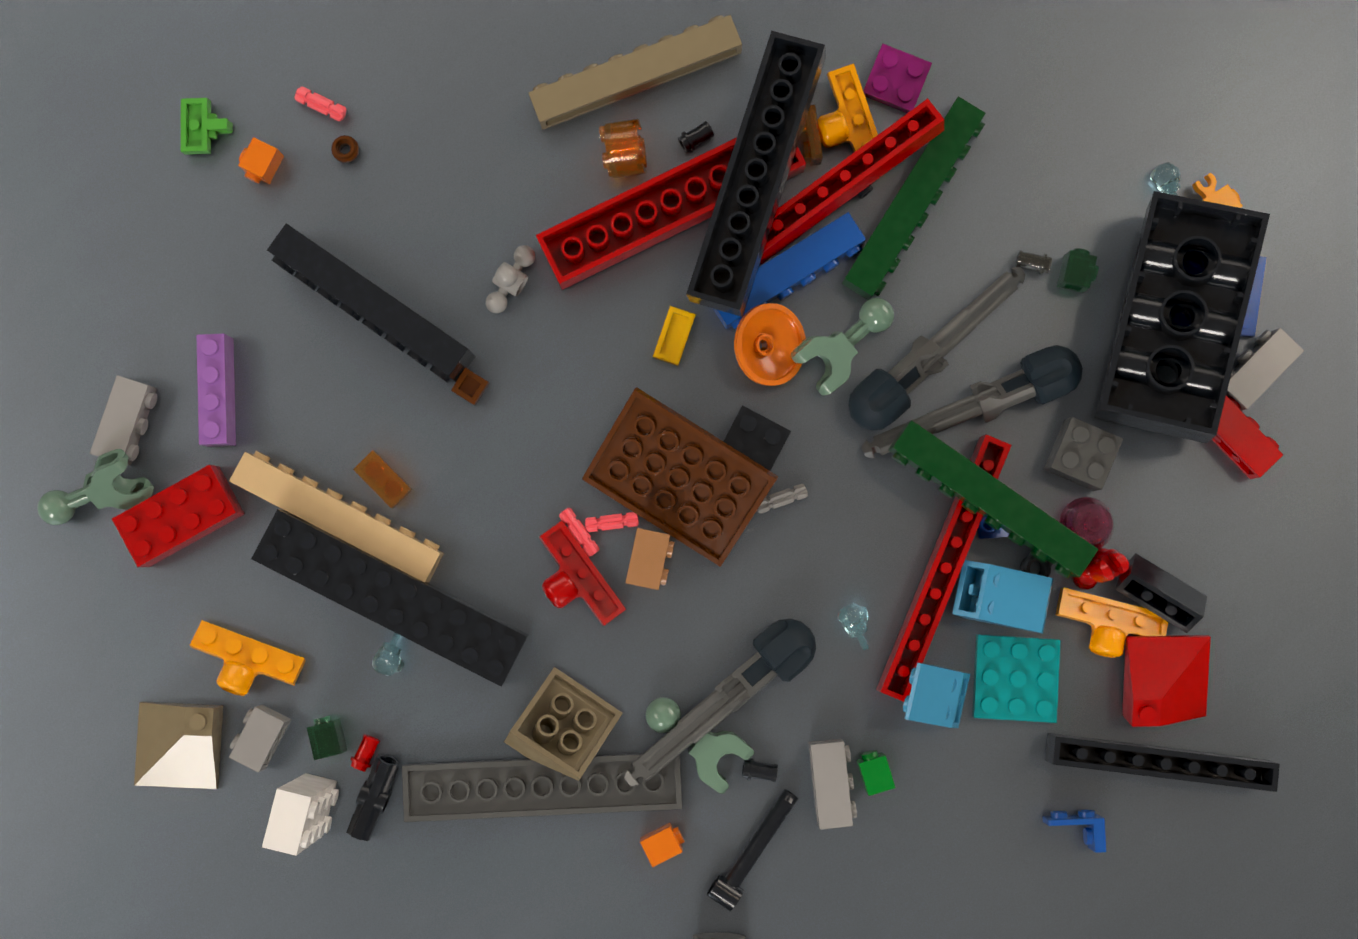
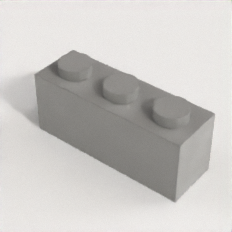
M1281 328L1271 332L1269 330L1263 332L1256 339L1258 345L1252 351L1250 349L1246 350L1237 359L1239 364L1232 370L1226 396L1235 399L1241 406V411L1248 409L1304 352Z
M117 375L90 454L100 456L115 449H122L129 457L127 465L131 466L132 461L139 454L138 443L140 437L145 434L148 428L147 417L149 411L154 408L157 402V388Z
M842 739L808 742L817 826L819 829L853 826L852 818H857L855 801H850L849 790H854L852 773H847L846 762H851L849 745H844Z

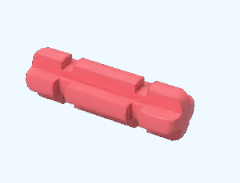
M303 86L296 90L294 99L303 105L307 103L308 107L326 116L330 114V118L336 121L344 119L347 112L346 107L338 103L334 105V101L315 92L312 94L311 90Z
M571 508L565 509L559 514V518L564 524L568 525L567 528L579 545L583 546L582 549L587 556H593L600 550L599 546L594 540L590 539L591 535L586 531L581 521L575 518L576 514Z
M628 512L626 515L620 513L600 516L598 519L596 517L585 519V528L589 533L598 532V529L605 531L624 528V526L636 527L639 525L638 515L634 512Z

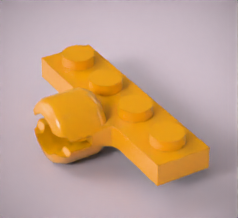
M853 63L827 73L837 103V110L820 116L816 121V128L824 147L830 148L846 142L851 145L853 152H855L876 137L878 133Z
M1065 587L1060 588L1055 615L1089 624L1092 628L1089 649L1097 655L1110 658L1123 655L1125 640L1128 634L1135 636H1166L1169 622L1146 608Z
M201 620L190 643L191 648L224 660V665L216 682L223 690L240 696L248 693L254 678L259 674L294 686L306 661L303 657Z

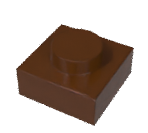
M465 367L451 391L475 406L490 383Z

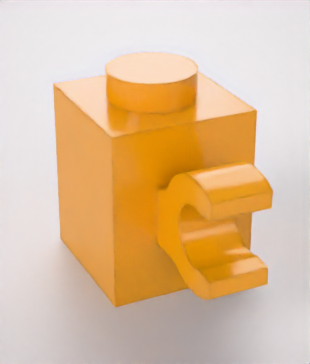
M1212 173L1204 177L1208 183L1207 187L1202 186L1199 180L1192 184L1194 191L1202 197V201L1238 208L1243 207L1239 194L1234 189H1231L1228 184L1215 191L1217 181Z

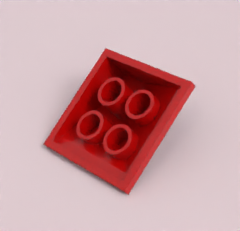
M1209 635L1126 636L1122 716L1132 727L1164 726L1206 716L1211 642Z

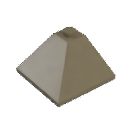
M554 667L510 730L504 743L525 757L579 781L623 713Z
M139 702L134 786L218 789L223 705Z

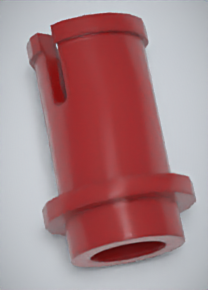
M364 734L355 756L350 758L352 761L350 766L366 772L367 768H371L372 764H370V761L380 740Z

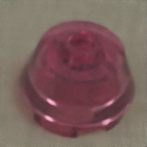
M1082 497L1073 500L1064 508L1060 517L1061 524L1097 549L1102 548L1108 543L1114 531V519L1111 511L1103 502L1095 498Z

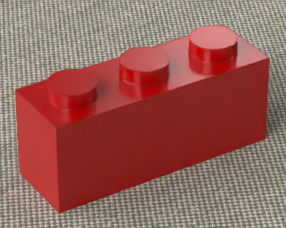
M1226 396L1217 435L1212 438V441L1249 479L1260 478L1283 454L1278 449V443L1271 437H1266L1259 430V424L1240 410L1241 406L1232 397Z

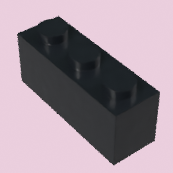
M1137 553L1129 560V569L1118 577L1116 591L1186 633L1204 617L1207 601L1206 595Z

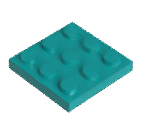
M976 634L972 717L1057 723L1061 640Z

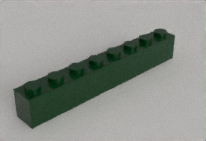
M959 96L957 97L944 118V131L933 138L927 145L842 282L844 286L867 300L871 299L873 295H880L887 284L883 281V278L887 272L893 274L901 261L897 258L901 249L907 251L915 239L911 235L914 228L917 226L921 229L929 214L925 212L930 203L935 206L943 191L939 189L944 181L949 183L957 171L953 165L958 158L963 161L971 146L967 143L971 136L977 138L985 126V123L981 122L986 114L984 111Z
M912 420L905 424L888 449L893 453L892 458L903 466L909 464L916 469L915 474L926 482L932 480L940 485L938 490L949 498L955 496L963 501L961 504L963 508L973 514L979 512L986 517L984 520L986 524L996 530L1000 528L1009 533L1008 539L1019 546L1025 544L1031 548V554L1044 563L1048 560L1056 566L1054 570L1067 579L1070 576L1080 577L1099 550Z

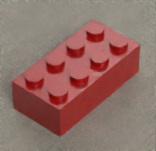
M209 464L112 518V521L137 567H151L245 513L220 467Z

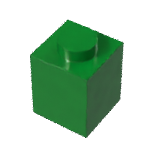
M872 750L861 754L862 758L856 760L863 786L868 796L896 788L885 754Z

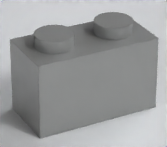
M264 705L256 706L254 709L251 708L244 717L243 723L245 727L242 733H238L230 745L232 752L229 758L258 773L265 770L291 719Z

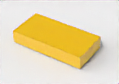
M673 306L669 307L653 358L679 366L696 314Z

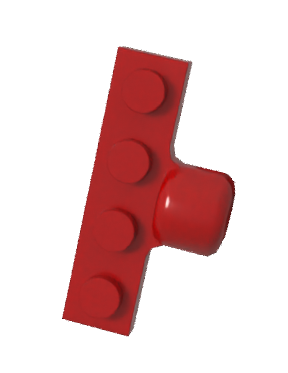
M560 521L539 536V539L559 566V570L544 580L542 584L544 593L555 607L563 608L574 599L581 597L602 626L626 610L563 521Z

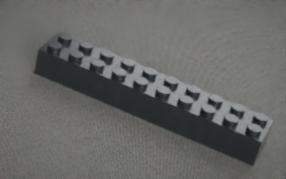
M771 30L686 293L690 302L743 317L826 59L824 44Z
M277 509L251 558L267 568L501 687L529 634L429 583L416 579L283 509Z

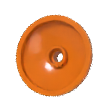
M775 303L757 305L742 317L737 326L734 338L737 362L744 374L758 384L765 386L784 384L792 379L802 366V364L795 363L792 360L791 353L806 339L805 332L797 316L787 307Z

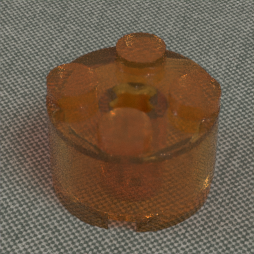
M639 119L606 123L605 126L599 127L601 142H605L606 152L602 153L604 169H608L609 177L620 178L647 173L645 169L647 167L644 138L638 135V130H642Z

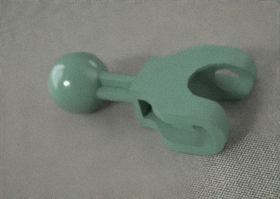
M882 298L867 300L860 309V320L844 334L840 331H834L828 337L810 336L792 351L791 358L795 363H806L815 356L823 359L825 373L816 383V388L822 396L831 394L849 379L852 358L858 354L854 345L869 332H883L892 325L894 310L888 301Z
M115 449L97 458L94 471L85 476L83 488L69 494L61 490L49 491L40 498L37 510L41 519L46 523L62 525L73 517L75 508L91 501L98 509L114 507L128 510L150 498L154 491V486L145 477L127 479L120 476L127 468L129 457L122 449Z
M657 698L648 705L646 710V721L649 727L658 733H668L678 725L677 722L681 719V711L678 704L670 698ZM732 731L708 732L696 744L693 742L687 749L688 753L696 759V769L700 779L720 794H724L729 785L726 778L717 771L719 759L725 754L733 753L744 760H748L755 753L750 745Z

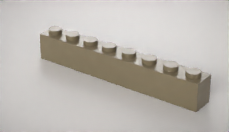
M719 15L711 18L707 24L702 26H689L683 33L676 36L666 35L660 38L658 43L650 46L647 44L640 45L632 53L624 56L623 54L614 55L606 63L588 65L580 73L562 75L554 83H541L528 93L541 128L544 130L741 54L742 42L731 15L725 17Z

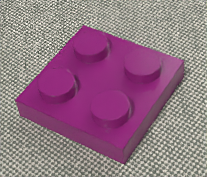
M882 43L863 90L864 95L869 99L908 113L914 109L932 63Z

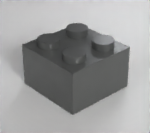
M1070 417L1063 421L1043 470L1089 490H1102L1123 438Z

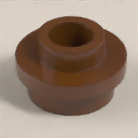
M343 135L334 140L331 151L338 161L349 163L358 156L359 146L354 138ZM344 146L350 147V151L347 154L342 153Z

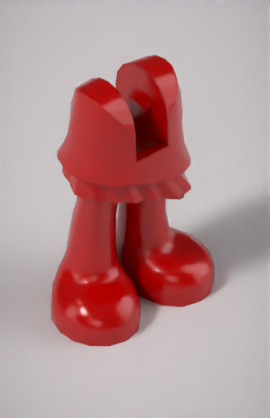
M1097 548L1099 550L1080 577H1072L1073 583L1080 589L1089 590L1094 588L1097 582L1112 581L1116 576L1125 573L1129 569L1127 557L1115 549Z

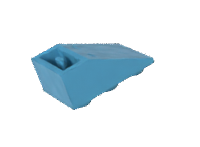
M965 560L961 569L952 614L965 619L1043 634L1053 578Z
M917 663L916 668L914 667L910 674L909 682L912 684L910 696H906L903 705V712H906L905 719L949 728H959L970 674L941 666Z

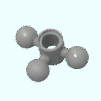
M521 245L516 248L513 266L503 262L497 269L492 283L500 288L498 292H492L486 298V307L490 312H503L507 307L506 295L508 292L517 297L523 290L529 276L521 272L523 267L533 264L535 260V252L530 246Z

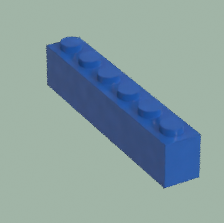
M847 212L760 266L744 315L757 305L770 303L776 298H779L780 301L784 300L794 293L792 289L797 285L802 284L804 287L817 278L815 274L824 269L827 273L840 264L839 259L846 255L848 258H851L863 250L861 246L866 238L850 213ZM713 309L725 329L731 326L737 329L742 317Z

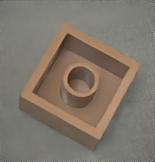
M637 528L626 578L627 584L659 590L660 585H666L669 569L664 568L666 557L672 558L675 543L670 541L669 534Z

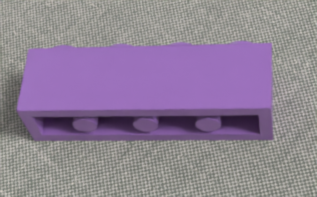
M226 334L196 335L199 445L206 447L236 446L234 338Z

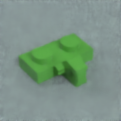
M208 98L181 99L180 152L184 155L211 154V139H217V134H232L233 123L227 118L217 119V115L211 113V100Z

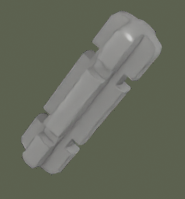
M799 484L793 486L791 490L788 488L768 495V498L763 500L757 512L762 514L770 511V508L776 509L793 503L795 499L798 501L806 498L808 492L805 485Z

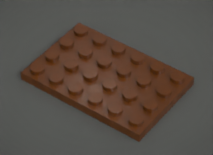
M636 387L582 477V480L721 567L778 476Z

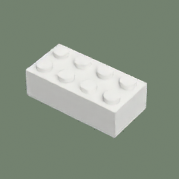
M305 773L277 788L262 847L297 856L321 838L324 833H328L332 823V817L329 816L330 808L335 806L339 795V790L336 789L337 781Z

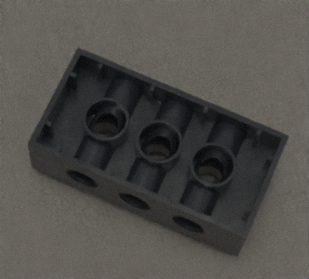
M1157 191L1153 192L1146 209L1096 410V419L1205 444L1217 435L1270 214ZM1193 260L1201 266L1202 273L1193 275L1188 273L1184 269L1183 261ZM1181 313L1185 315L1189 321V327L1179 329L1173 326L1169 314ZM1161 365L1171 367L1176 374V381L1171 383L1161 381L1157 377L1156 367Z

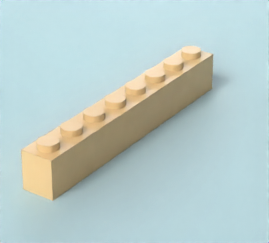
M255 451L254 454L244 452L229 480L231 483L424 583L430 582L444 555L443 552L438 550L440 545L426 538L424 542H421L414 538L415 532L403 526L399 530L390 525L392 520L378 513L375 517L367 514V507L355 501H352L351 504L342 501V494L330 488L326 492L317 488L319 484L317 481L307 476H303L302 479L294 476L295 470L281 463L278 467L269 463L271 458L259 451Z

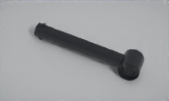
M784 789L774 807L767 814L726 877L719 874L709 888L707 896L729 911L736 906L744 892L739 886L799 799L797 796Z

